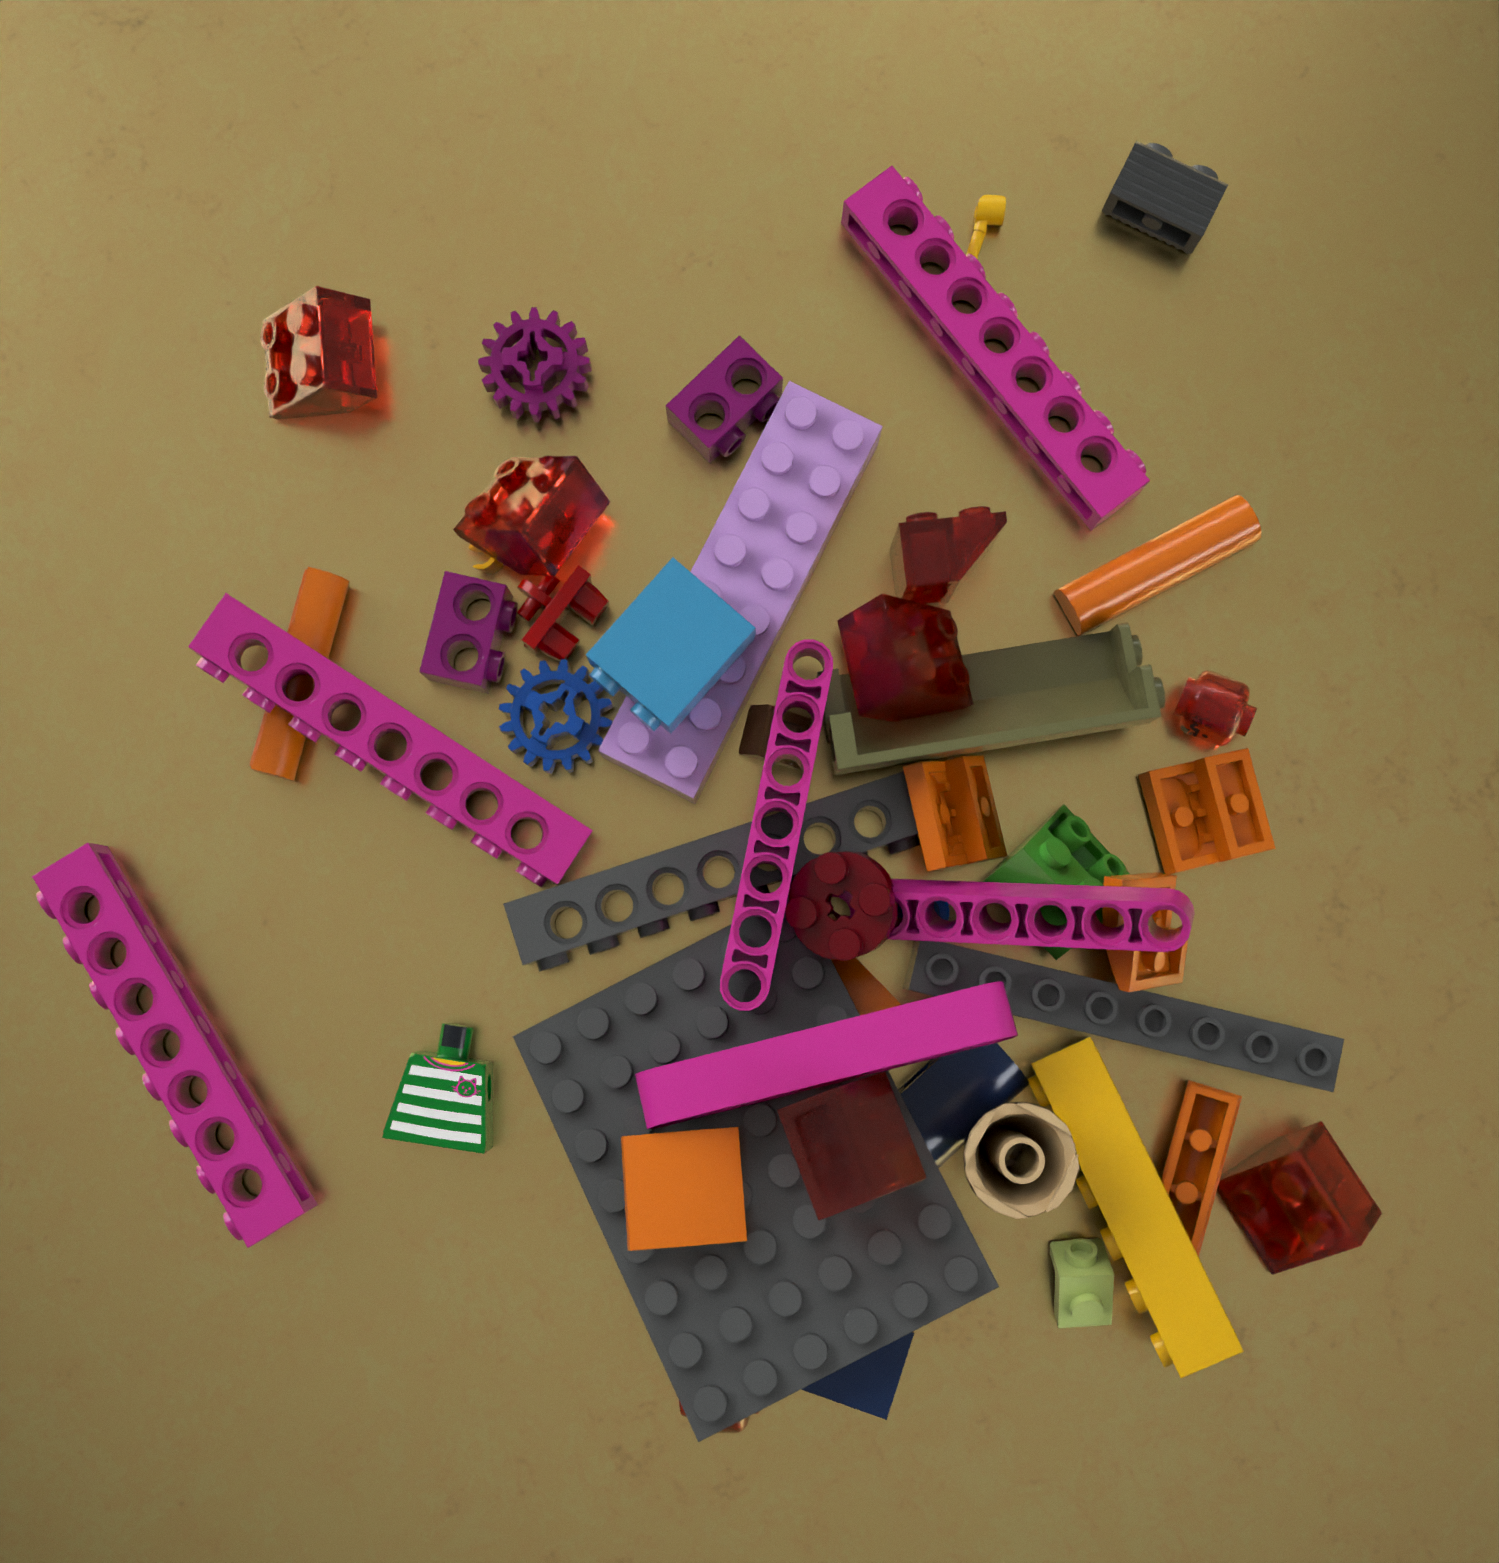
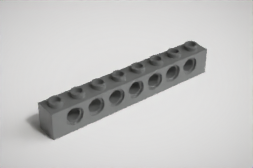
M904 771L806 803L790 887L800 869L810 860L822 855L812 853L804 843L805 832L814 826H822L832 834L833 847L829 852L851 851L868 856V852L887 846L890 855L920 845ZM872 810L880 816L883 827L878 836L869 838L858 833L854 825V818L858 812ZM779 812L764 817L761 822V828L768 837L782 839L791 833L792 822L785 813ZM752 821L504 903L503 905L522 965L537 963L539 972L570 962L567 952L587 946L589 954L593 955L619 946L620 943L617 937L619 935L638 930L640 938H644L670 929L667 919L688 913L691 922L721 912L718 902L736 897L738 894ZM714 859L727 860L735 871L731 883L723 888L712 887L704 879V869ZM757 866L750 875V881L757 891L770 893L768 886L781 882L782 876L778 869L765 871ZM666 875L680 878L684 885V893L681 899L671 905L661 904L654 894L657 881ZM615 892H626L633 901L632 913L627 919L614 922L605 913V902ZM574 908L581 915L582 927L576 936L565 939L557 933L555 920L562 910Z
M913 942L903 989L931 996H939L982 984L1003 981L1013 1016L1334 1092L1344 1043L1343 1038L1144 990L1125 992L1119 990L1118 985L1115 983L945 942Z

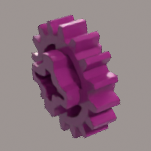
M531 307L529 319L522 320L516 311L510 312L512 325L505 327L499 322L494 323L493 326L498 338L496 340L484 338L482 341L485 352L490 355L478 359L481 371L488 374L482 379L483 385L487 392H495L493 400L499 409L510 403V411L515 419H519L525 410L530 411L534 423L540 422L542 411L549 410L555 419L560 418L558 405L564 402L568 406L575 408L577 402L573 394L574 389L578 391H587L588 389L587 380L581 375L592 371L590 358L583 356L588 352L585 338L575 339L577 330L572 321L560 327L558 312L554 310L548 315L546 320L540 319L537 307ZM546 337L555 340L562 347H552L546 341ZM538 350L542 361L538 363L537 370H535V380L533 381L528 369L533 367V360H536V351ZM504 378H508L510 383H520L525 388V394L513 389ZM558 382H560L558 386L552 389Z

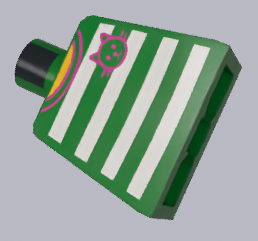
M442 1023L437 1053L428 1051L411 1053L385 1124L382 1138L482 1154L492 1149L493 1063L487 1060L469 1058L473 1027Z

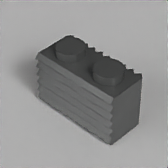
M1136 141L1104 204L1102 212L1105 215H1111L1113 219H1120L1123 224H1129L1132 228H1138L1140 232H1147L1150 237H1156L1159 241H1165L1167 245H1174L1176 249L1183 250L1186 254H1192L1203 237L1228 184L1218 180L1216 172L1207 166L1193 165L1190 167L1174 159L1170 150L1163 145L1157 143L1144 145Z

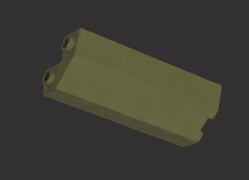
M1127 622L1117 624L1107 632L839 675L838 668L833 669L822 722L827 743L830 742L831 758L835 775L1146 725L1161 717L1160 709L1165 706L1163 683L1160 677L1153 676L1150 664L1140 666L1143 659L1141 643L1137 635H1131L1130 626ZM823 671L817 672L816 678H818L823 673Z

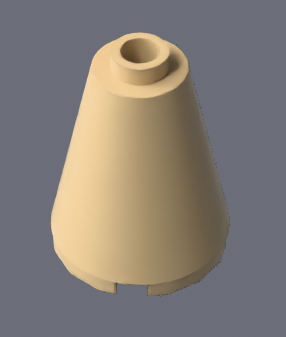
M1010 1102L989 1110L974 1124L965 1143L963 1161L968 1183L975 1195L994 1212L1015 1219L1036 1216L1057 1208L1073 1190L1079 1170V1161L1072 1134L1059 1117L1040 1105L1028 1102Z

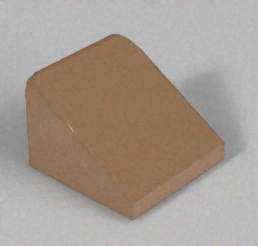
M769 704L750 706L739 747V754L765 760L775 706ZM787 711L782 718L784 725L795 733L807 731L812 720ZM783 759L776 763L800 769V766L790 759Z

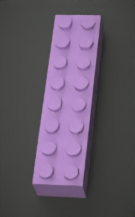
M791 381L788 382L691 570L693 575L756 628L755 639L671 734L661 725L655 731L644 725L631 713L630 709L635 703L626 696L598 750L604 759L696 804L878 446L883 426Z

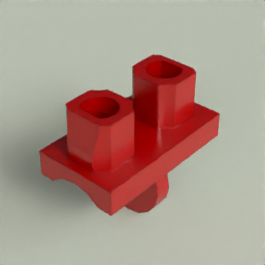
M579 565L553 599L549 595L560 580L550 572L546 573L537 586L526 579H523L517 586L527 597L526 601L516 612L518 615L529 622L539 608L544 610L521 639L524 643L523 646L533 654L537 655L541 651L559 662L561 659L568 660L580 643V639L560 625L561 622L572 610L593 626L608 607L609 601L591 584V574Z

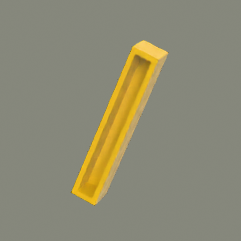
M1088 1037L1031 1063L1036 1075L1028 1078L1029 1084L1040 1106L1046 1107L1051 1105L1055 1115L1067 1125L1072 1134L1079 1166L1084 1174L1076 1178L1077 1185L1088 1208L1092 1209L1099 1206L1108 1224V1227L1101 1229L1100 1233L1112 1259L1116 1261L1124 1258L1133 1279L1124 1283L1139 1314L1149 1311L1158 1332L1151 1334L1150 1338L1164 1368L1174 1364L1180 1378H1183L1244 1352L1241 1342L1092 1037Z

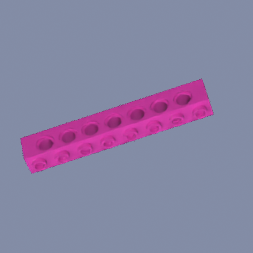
M891 165L844 200L841 224L1087 527L1092 531L1139 495L1150 482L1149 478L1145 475L1146 467L1143 461L1134 451L1130 449L1125 450L1113 436L1114 429L1108 418L1101 411H1093L1082 398V391L1076 379L1065 370L1061 372L1050 359L1049 349L1044 340L1034 331L1029 333L1017 318V310L1009 297L1002 292L997 294L987 282L984 268L978 259L972 254L965 255L954 241L953 231L946 220L940 215L934 217L923 203L922 194L914 181L909 177L902 178ZM895 224H903L908 226L913 233L906 236L897 235L890 227ZM926 262H934L939 264L945 272L938 275L929 274L923 270L921 265ZM958 300H965L970 302L976 311L971 314H964L957 311L952 303ZM992 338L1001 340L1006 345L1008 351L994 353L986 347L984 341ZM1020 377L1031 378L1038 384L1040 391L1035 393L1025 392L1018 386L1016 379ZM1051 416L1065 418L1071 426V431L1062 433L1054 430L1048 418ZM1093 455L1097 457L1102 463L1103 471L1095 473L1087 470L1081 462V456Z
M227 593L222 597L188 646L201 657L196 663L198 668L223 684L229 675L247 686L242 696L268 713L277 705L294 716L288 724L290 727L315 743L322 734L339 745L334 754L360 772L363 771L367 764L385 775L380 782L382 786L405 801L409 799L412 793L430 804L425 812L427 815L453 830L457 822L476 833L470 841L472 844L498 859L502 851L520 862L515 871L541 888L547 880L558 885L593 831ZM255 645L267 648L268 660L261 669L246 671L242 668L241 656L247 648ZM297 675H308L315 682L312 695L304 701L290 700L286 693L289 681ZM343 704L355 705L361 711L359 724L349 731H339L332 725L333 712ZM388 733L400 734L407 741L404 755L394 761H386L377 754L378 741ZM442 762L451 768L453 776L446 788L431 790L423 785L421 779L422 772L430 763ZM480 790L493 794L498 803L495 814L485 820L473 818L466 809V802L469 796ZM530 819L540 826L542 838L536 847L523 849L513 842L511 829L517 821Z
M86 843L33 875L32 878L40 890L37 892L36 897L41 908L50 918L57 919L66 934L63 938L66 951L76 963L84 965L91 977L92 982L89 983V988L92 996L102 1008L109 1009L119 1026L116 1028V1036L120 1044L130 1055H136L146 1072L142 1075L146 1089L154 1099L163 1101L172 1117L169 1121V1126L174 1137L182 1146H189L199 1163L196 1167V1172L200 1182L211 1194L216 1193L226 1212H224L223 1218L230 1233L239 1241L243 1239L247 1248L316 1207L318 1205L108 846ZM94 895L99 901L100 910L98 916L92 922H89L84 913V906L86 901ZM120 940L125 945L126 958L121 966L116 967L111 961L110 951L113 944ZM143 985L149 987L153 994L152 1006L146 1013L139 1009L136 1002L137 993ZM170 1030L180 1040L179 1052L173 1059L166 1055L162 1046L163 1038ZM195 1076L201 1078L207 1086V1096L202 1104L193 1101L189 1094V1084ZM221 1122L229 1125L234 1132V1144L230 1150L223 1149L216 1141V1128ZM246 1169L255 1171L261 1178L262 1188L258 1196L247 1193L242 1185V1176Z

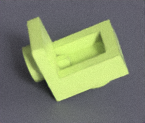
M1076 1238L1052 1241L1050 1243V1256L1055 1269L1054 1315L1058 1328L1112 1325L1114 1272L1103 1240L1099 1238Z

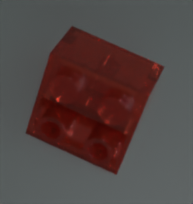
M315 286L263 320L260 341L265 349L266 376L264 379V393L268 398L269 418L286 419L350 413L378 398L370 299Z
M578 456L511 457L496 468L494 472L495 478L484 492L467 504L465 515L453 530L460 538L520 575L555 576L609 505L610 501Z
M978 506L959 511L958 517L938 519L937 513L922 512L906 517V522L899 523L890 547L897 609L948 603L993 547L1007 523L1006 511L991 513L989 507Z
M882 593L837 620L859 716L897 722L964 709L974 704L969 687L970 676L963 663L957 639V625L952 618L950 610Z
M886 1072L827 1090L777 1110L818 1221L927 1178Z
M1322 1121L1278 1137L1223 1173L1217 1188L1218 1193L1272 1275L1362 1246L1382 1215L1381 1210Z

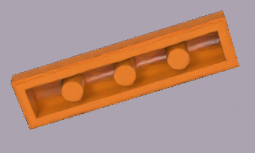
M1234 495L1054 591V595L1077 636H1082L1255 544L1261 538L1259 520L1251 505L1242 496Z
M308 566L303 574L287 633L328 659L350 582L336 574ZM308 675L293 677L286 688L288 698L293 701L308 699L315 688L314 679ZM277 705L274 706L270 713L264 712L249 766L258 773L294 781L306 736L288 725L294 716Z
M1188 1080L1161 1180L1199 1256L1242 1096Z

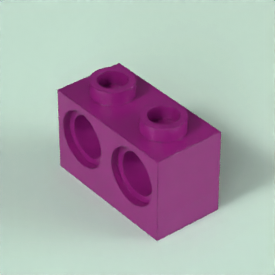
M739 335L665 405L668 423L709 463H712L720 454L728 457L742 444L746 437L744 431L756 419L762 423L771 417L782 395L783 377ZM747 378L756 381L760 387L752 394H741L733 388V385L737 381ZM706 413H715L724 420L719 427L712 430L704 429L696 422L700 416Z
M444 572L419 671L429 681L489 694L492 681L498 683L501 679L505 664V652L500 651L504 631L512 632L518 610V603L512 601L513 595L507 585L453 572ZM477 599H487L491 602L490 611L483 619L476 621L467 619L466 610L471 602ZM465 648H474L478 651V660L471 669L466 671L455 670L454 658L459 651Z

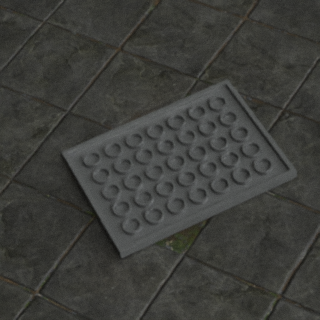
M785 913L770 989L766 1000L755 1009L739 1011L732 1008L724 1001L720 992V979L731 925L513 1036L698 1442L999 1287L888 1070L673 1125L647 1129L635 1078L636 1073L860 1016L832 960L817 955L808 949L797 937L794 928L788 923ZM752 916L741 924L739 935L747 946L759 948L770 940L771 927L765 919L759 916ZM750 970L735 972L729 981L731 995L741 1002L753 1000L761 989L759 977ZM738 1127L747 1241L628 1251L621 1137Z

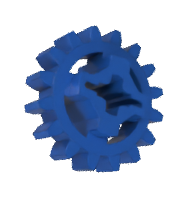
M561 659L557 671H551L546 661L542 660L539 663L540 674L533 676L525 668L520 671L525 682L521 688L512 684L507 685L506 689L514 697L513 703L500 704L499 710L505 715L511 716V721L500 725V731L504 735L515 734L516 738L508 745V748L514 754L527 749L523 761L527 766L532 767L540 758L543 760V769L546 773L552 774L556 762H562L565 770L571 773L574 772L573 759L580 757L587 764L593 762L588 750L592 746L600 748L603 742V738L599 735L600 730H609L613 723L612 720L602 717V713L612 709L613 705L610 699H597L603 688L595 681L590 684L586 683L590 672L585 666L580 667L575 674H571L570 665L565 659ZM561 684L557 691L545 694L536 692L547 685ZM583 694L588 699L591 708L590 725L580 718L578 711ZM564 706L563 711L568 717V721L564 725L555 722L549 728L551 722L545 716L546 712L549 709L558 712ZM524 709L533 715L535 727L530 733L532 735L530 739L526 735L523 726ZM572 738L578 742L563 750H552L556 742Z

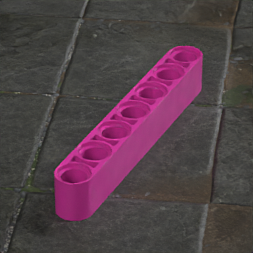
M804 639L796 642L788 650L781 675L720 979V992L724 1001L730 1007L739 1011H750L759 1007L766 1000L770 989L833 671V657L830 650L823 643L814 639ZM811 656L821 663L823 673L813 680H805L795 673L793 664L801 657ZM802 708L811 715L813 724L807 731L795 733L784 725L783 715L789 709ZM783 759L795 761L801 767L802 779L792 786L779 784L772 775V768L778 761ZM780 811L790 818L792 831L787 837L772 839L763 832L761 822L768 813ZM771 864L780 871L782 883L776 891L761 893L752 886L750 875L758 865ZM752 916H759L765 919L771 927L770 940L759 948L747 946L739 935L741 924ZM739 970L753 971L761 982L759 994L751 1001L741 1002L736 1000L730 993V978Z
M891 879L894 885L892 889L895 894V902L901 907L903 918L896 920L893 931L887 939L1168 952L1177 950L1188 940L1195 912L1193 904L1187 895L1179 890L1170 888ZM847 891L841 896L832 895V897H839L846 901L850 909L849 917H852L855 910L849 903L853 896ZM934 901L949 903L956 912V920L948 921L939 917L934 909ZM987 904H1002L1010 912L1011 921L1000 923L993 920L987 912ZM1046 905L1059 907L1065 913L1067 922L1063 925L1050 924L1043 918L1040 908ZM1103 907L1114 908L1123 917L1124 924L1114 928L1107 927L1098 920L1096 910ZM833 909L832 913L835 917L839 918L842 916ZM1158 910H1171L1179 916L1182 925L1173 930L1162 929L1156 925L1152 914Z
M997 981L655 1067L636 1073L635 1078L647 1129H654L998 1043L1017 1037L1018 1033L1004 982Z

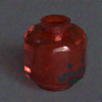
M1207 670L1199 674L1197 679L1188 677L1173 715L1180 717L1179 725L1184 733L1217 746H1224L1231 742L1235 733L1246 736L1257 707L1248 704L1250 689L1245 683Z

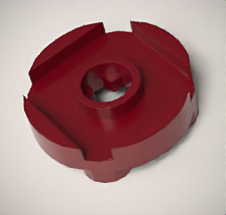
M851 851L827 852L807 862L795 876L790 887L789 902L785 908V916L788 923L794 928L797 937L812 952L827 959L848 961L875 951L890 936L897 920V905H895V894L892 889L894 885L890 875L883 866L863 853ZM847 891L853 896L849 905L855 910L852 917L842 915L837 918L832 913L834 906L830 903L833 894L841 896Z

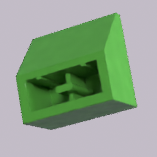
M1063 804L1016 847L983 882L1103 886L1104 876L1127 875L1130 873L1127 871L1124 863L1117 856L1111 854L1091 833L1086 822L1074 815ZM1046 905L1040 908L1043 918L1050 924L1063 925L1067 922L1065 913L1059 907ZM1102 908L1096 910V916L1100 923H1103ZM1044 947L1055 960L1072 949Z

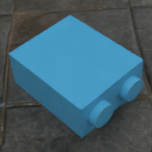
M672 557L588 651L586 657L590 665L594 667L589 676L610 695L614 696L620 690L635 703L630 709L631 713L649 729L655 731L661 725L671 734L753 642L756 628Z

